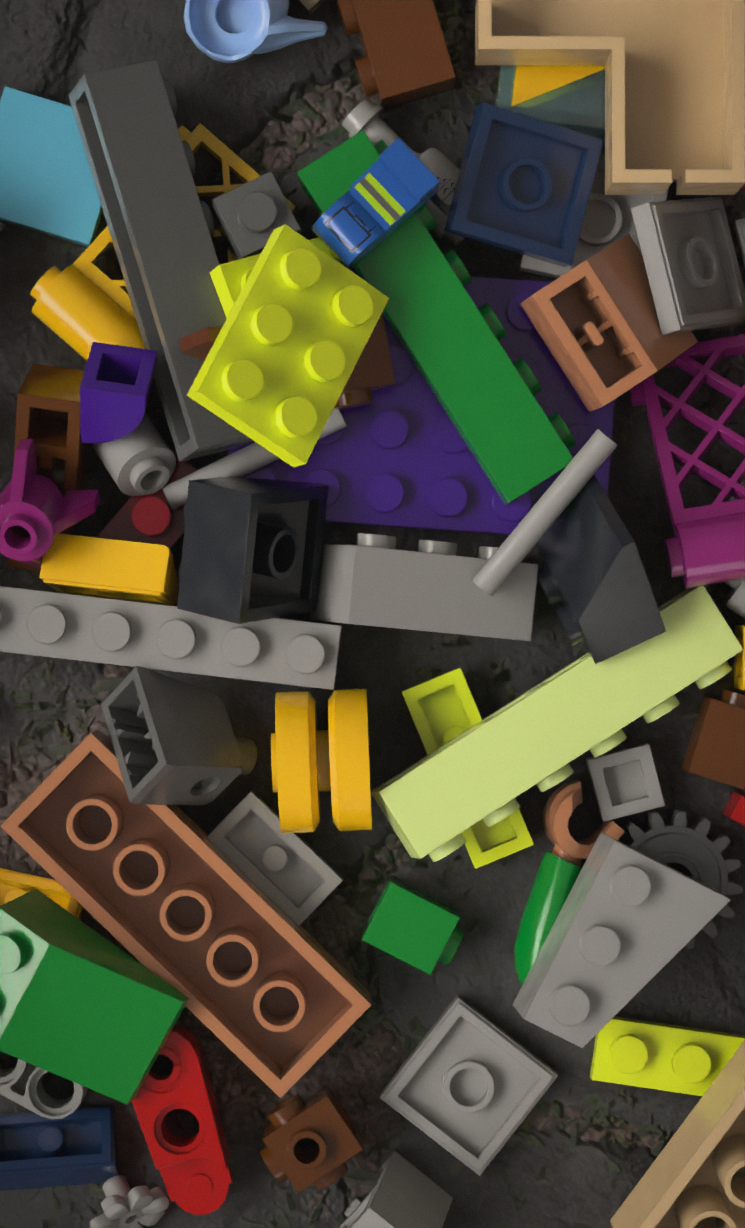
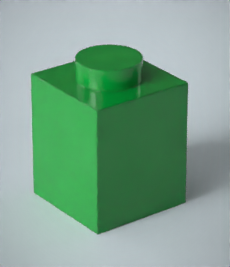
M390 876L362 931V940L431 975L438 961L445 965L450 963L462 940L464 931L455 927L460 919L458 910Z

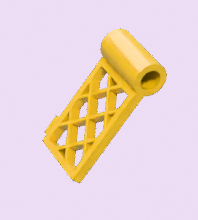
M201 123L192 133L183 125L178 129L181 141L185 140L189 143L193 154L200 146H203L222 164L223 185L195 186L199 197L221 196L243 185H230L229 170L244 183L260 177L256 171ZM286 199L292 213H294L296 206ZM108 225L72 265L66 267L63 271L56 266L51 267L38 280L30 292V295L37 300L31 312L85 360H88L92 342L145 349L130 297L124 291L127 290L124 279L111 280L94 265L110 246H114ZM214 230L212 241L224 240L220 231ZM227 247L228 262L234 261Z

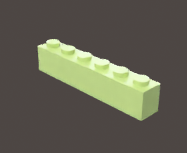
M704 585L688 588L658 607L666 632L597 664L594 663L589 652L372 790V796L412 858L421 859L429 854L433 862L446 857L466 843L461 832L482 819L487 827L500 822L520 808L515 798L532 786L537 785L541 792L554 787L573 774L574 771L569 763L583 753L590 750L595 758L608 752L627 738L622 728L637 718L643 716L645 721L650 723L677 707L680 703L674 694L691 683L695 682L698 688L702 689L728 674L732 668L727 660L744 649Z

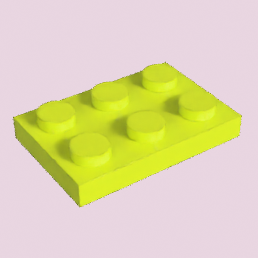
M284 224L274 229L186 396L293 468L307 463L389 298L291 227Z

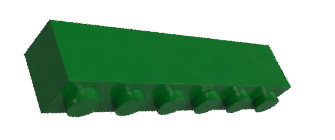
M362 130L297 172L300 186L320 217L332 204L351 189L350 186L388 148L382 139L372 144L364 130ZM423 204L352 267L360 278L389 298L383 310L384 317L504 504L507 505L564 469L573 459L569 449L577 445L559 414L555 412L547 417L533 395L542 390L539 382L522 358L512 363L499 343V340L507 336L502 324L487 303L477 308L464 288L465 285L472 281L468 271L452 248L442 254L429 233L437 225L428 208Z

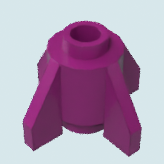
M21 439L15 450L12 480L0 493V553L7 558L33 567H40L43 555L51 547L55 535L96 512L100 502L99 491L71 490L66 491L63 497L53 481L45 476L35 474L38 465L34 439Z

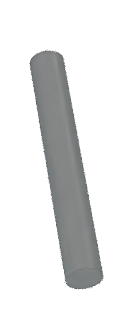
M334 407L318 440L347 426L339 409ZM255 442L164 486L163 491L172 509L176 510L185 505L188 496L189 480L227 476L243 477L280 458Z
M597 429L472 581L492 597L618 445Z

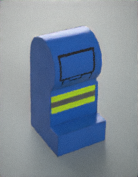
M398 137L379 155V159L350 186L351 189L321 215L311 229L346 267L350 268L438 192L440 181Z

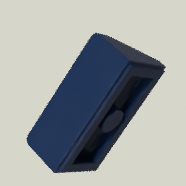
M114 1105L77 1108L72 1114L61 1119L45 1118L34 1112L0 1114V1191L105 1183L108 1179L120 1175Z

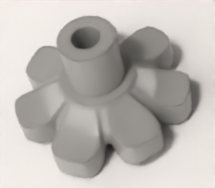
M114 1176L108 1179L102 1186L107 1197L101 1202L104 1213L90 1221V1228H144L143 1225L153 1226L165 1214V1209L169 1206V1200L163 1189L159 1186L151 1190L145 1185L131 1189L125 1176Z

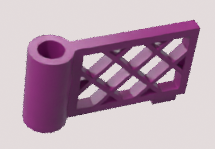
M745 334L697 342L665 365L663 368L677 366L694 376V379L679 399L656 386L653 375L629 390L632 407L645 405L674 531V538L664 539L667 569L671 578L681 576L685 588L745 578V487L740 484L745 477V459L731 478L702 462V459L717 439L745 454V438L727 428V425L741 406H745V384L741 388L714 372L722 358L745 354ZM706 361V363H705L704 365L698 363V362ZM704 383L733 399L717 421L688 405ZM660 405L670 410L664 419ZM679 416L708 432L692 455L668 441L667 433ZM673 461L683 466L678 475H676ZM692 473L722 489L712 504L684 509L680 489ZM731 495H732L733 497H735V498L738 499V500L728 501V499L731 497Z

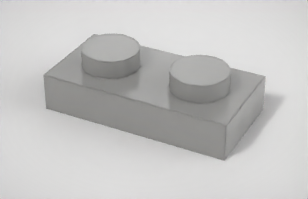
M253 790L207 836L235 866L298 926L343 881V877L297 833H281L279 815Z

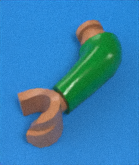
M579 780L562 784L552 793L543 809L542 823L545 834L555 846L552 853L545 851L521 918L514 945V969L521 987L582 869V866H580L582 860L588 858L600 832L616 840L625 832L615 822L609 820L603 822L588 838L578 840L571 837L568 829L569 818L576 806L583 802L581 781Z

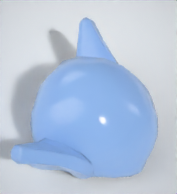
M186 0L183 16L186 32L196 47L213 60L222 63L243 61L253 54L267 53L293 43L322 37L328 29L325 22L296 19L287 16L289 0Z

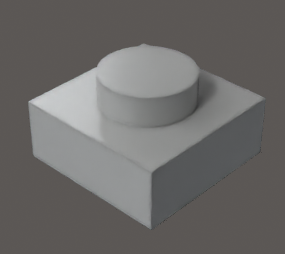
M648 743L585 759L598 810L603 822L665 806Z

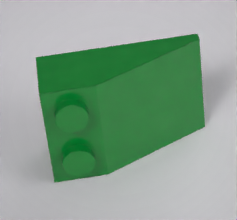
M37 889L1 905L0 1051L128 1105L137 1095L189 998Z

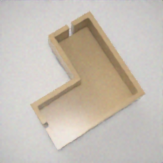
M476 0L475 65H605V195H664L672 182H676V195H735L745 184V0Z

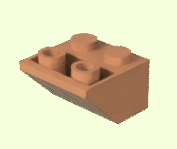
M629 233L520 303L589 412L604 407L659 371L698 342L691 331L662 335L643 256Z

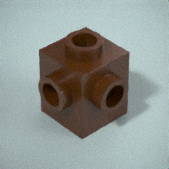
M327 1085L306 1100H303L300 1094L297 1093L284 1100L267 1114L271 1123L264 1128L262 1140L266 1147L260 1150V1154L268 1169L279 1183L289 1178L298 1193L311 1184L317 1190H321L334 1183L348 1171L349 1168L345 1162L363 1150V1136ZM311 1138L317 1143L312 1146H306L300 1143L299 1140Z

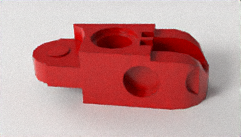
M174 1025L159 1055H165L171 1059L173 1071L168 1075L160 1076L155 1074L151 1068L132 1104L157 1170L160 1169L171 1202L176 1201L186 1212L195 1215L210 1214L219 1209L224 1203L230 1184L234 1180L229 1160L230 1153L201 1046L193 1033L182 1026ZM174 1109L189 1110L196 1116L199 1122V1129L196 1133L187 1137L174 1135L169 1131L165 1123V1116Z

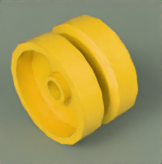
M367 689L333 691L328 699L329 730H317L316 701L309 691L276 692L275 733H271V768L273 792H278L281 833L315 831L320 823V791H331L332 818L339 831L372 830Z

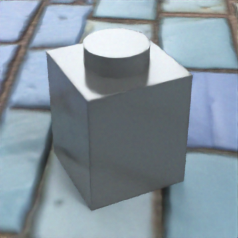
M272 171L213 199L212 217L234 261L260 254L273 230L284 224L300 234L301 229Z

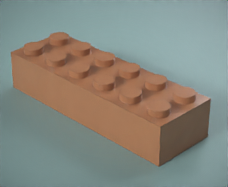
M99 729L91 732L0 826L140 963L187 996L189 1000L185 1006L280 1098L371 1006V993L301 925L295 924L207 838L208 835L177 805H149L129 802L113 744Z

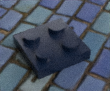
M485 102L477 105L444 231L562 267L572 265L604 140Z

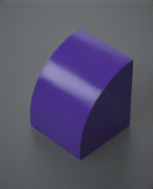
M92 342L80 385L81 443H106L128 435L137 428L145 413L157 365V351Z

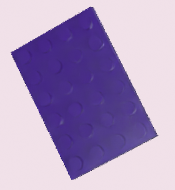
M348 268L349 270H351L352 272H354L356 275H358V274L356 273V271L354 270V268ZM470 276L472 281L465 285L464 288L477 308L487 303L499 319L507 336L499 340L512 363L522 358L539 382L542 390L533 395L547 417L557 412L572 433L577 445L569 449L572 457H575L597 429L612 440L615 399L604 407L589 412L520 305L528 297L551 282ZM384 317L396 384L372 391L373 403L339 409L347 426L318 440L306 464L293 468L283 460L278 459L243 476L244 478L329 485L325 522L510 535L564 469L505 505ZM248 445L241 446V447H237V448H233V449H229V450H228V455H230V454H232V453H234V452H236V451H238V450H240V449H242V448H244V447H246V446H248ZM611 454L594 474L607 497Z

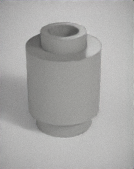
M146 412L137 428L128 435L106 443H92L93 449L119 489L129 496L149 495L159 491L166 485L176 466L175 455Z

